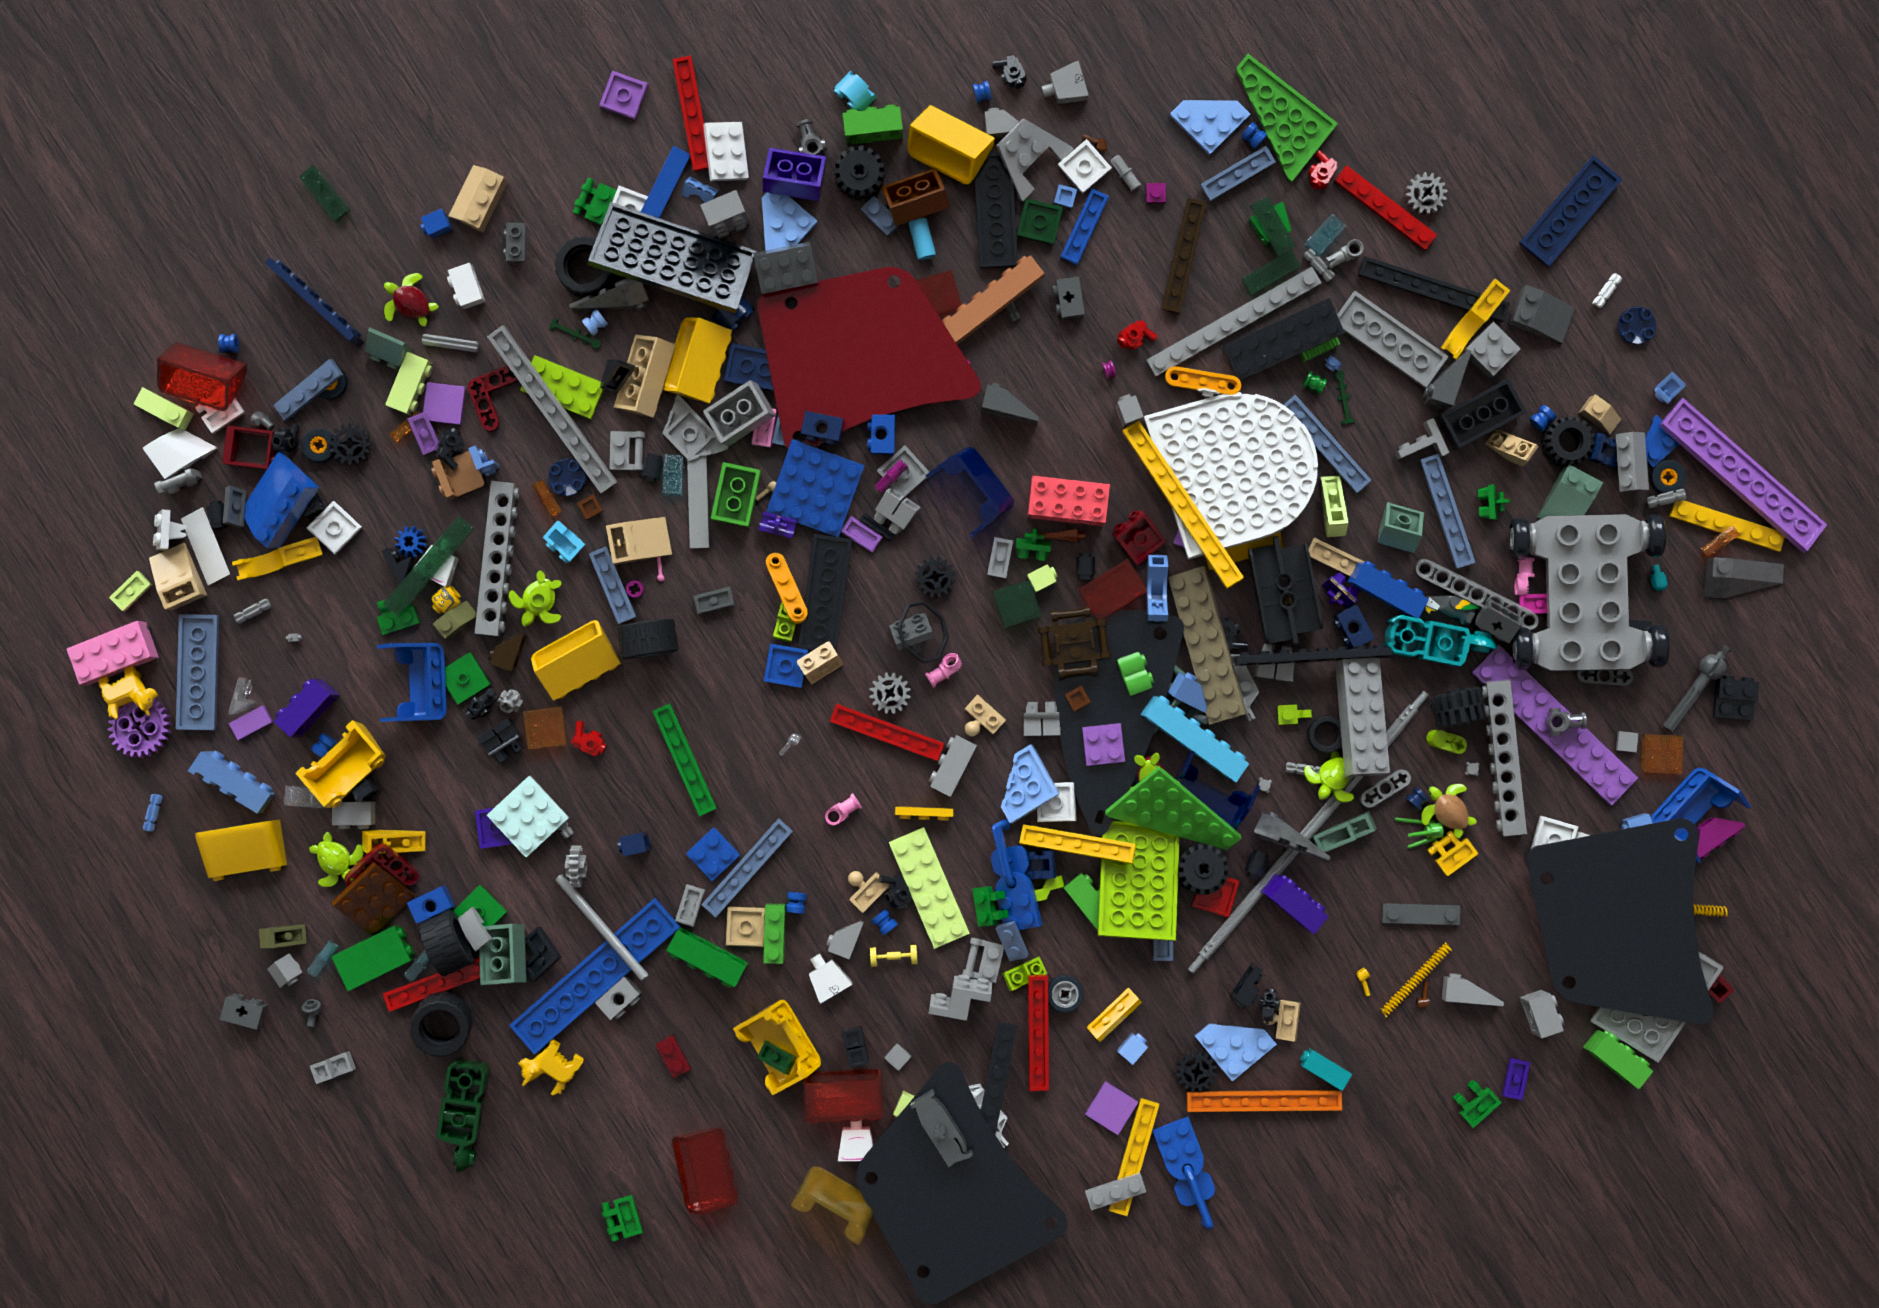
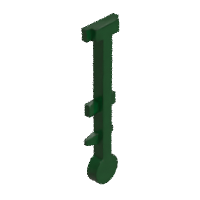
M557 318L553 319L549 330L553 331L554 327L573 335L572 339L575 341L577 337L582 339L583 345L589 342L594 349L601 347L599 339L592 340L589 338L590 334L583 336L579 334V329L572 331L557 324Z
M1339 370L1335 373V379L1339 381V385L1335 387L1340 389L1341 396H1338V400H1342L1345 420L1341 421V424L1355 423V420L1350 419L1346 399L1350 397L1349 394H1345L1344 388L1347 387V384L1343 383L1345 373Z

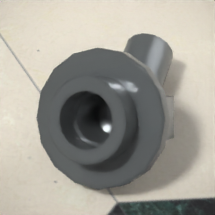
M254 412L250 417V424L254 429L264 430L267 428L269 431H272L275 428V425L269 421L268 415H265L263 412Z
M1191 708L1187 712L1186 718L1189 720L1193 718L1201 725L1208 724V717L1205 716L1204 712L1196 708Z
M310 999L301 1008L304 1013L309 1014L307 1027H315L316 1016L321 1012V1003L318 1000Z

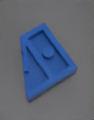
M1658 415L1653 417L1650 429L1645 436L1647 465L1650 468H1653L1679 445L1677 441L1659 427L1662 420Z

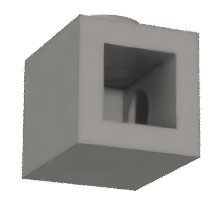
M290 953L274 962L267 969L280 988L286 984L289 987L297 982V977L302 973L300 965L292 958Z

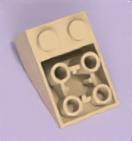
M665 517L606 526L612 562L615 565L672 555Z
M185 543L149 558L156 589L165 610L172 611L207 596Z

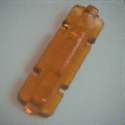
M415 411L411 416L413 417L420 413L418 411ZM408 418L397 427V430L394 429L390 436L397 442L402 438V435H406L412 430Z

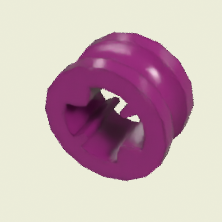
M1111 360L1108 364L1102 363L1107 380L1110 379V376H1117Z
M633 580L627 584L626 592L629 596L638 598L643 595L644 586L641 582ZM635 584H638L640 592H636L634 595L632 594L633 591H630L631 586L634 587Z

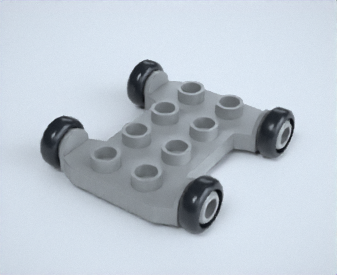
M1626 514L1547 516L1535 523H1528L1525 518H1514L1511 521L1509 547L1512 558L1515 560H1525L1529 555H1533L1546 560L1547 629L1531 633L1528 628L1520 627L1512 638L1513 663L1518 670H1527L1532 664L1548 671L1627 670L1643 662H1649L1653 667H1664L1667 664L1670 644L1666 627L1652 625L1648 631L1629 627L1627 557L1646 552L1650 557L1662 556L1666 548V525L1662 516L1649 515L1645 521H1639Z

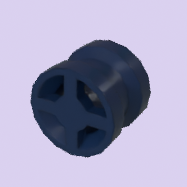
M1417 787L1413 789L1411 795L1405 797L1418 811L1422 809L1424 803L1430 801L1427 795Z

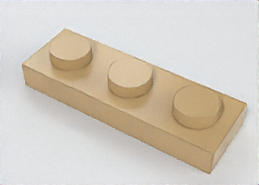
M1313 538L1309 545L1310 558L1349 577L1357 563L1364 562L1316 538Z

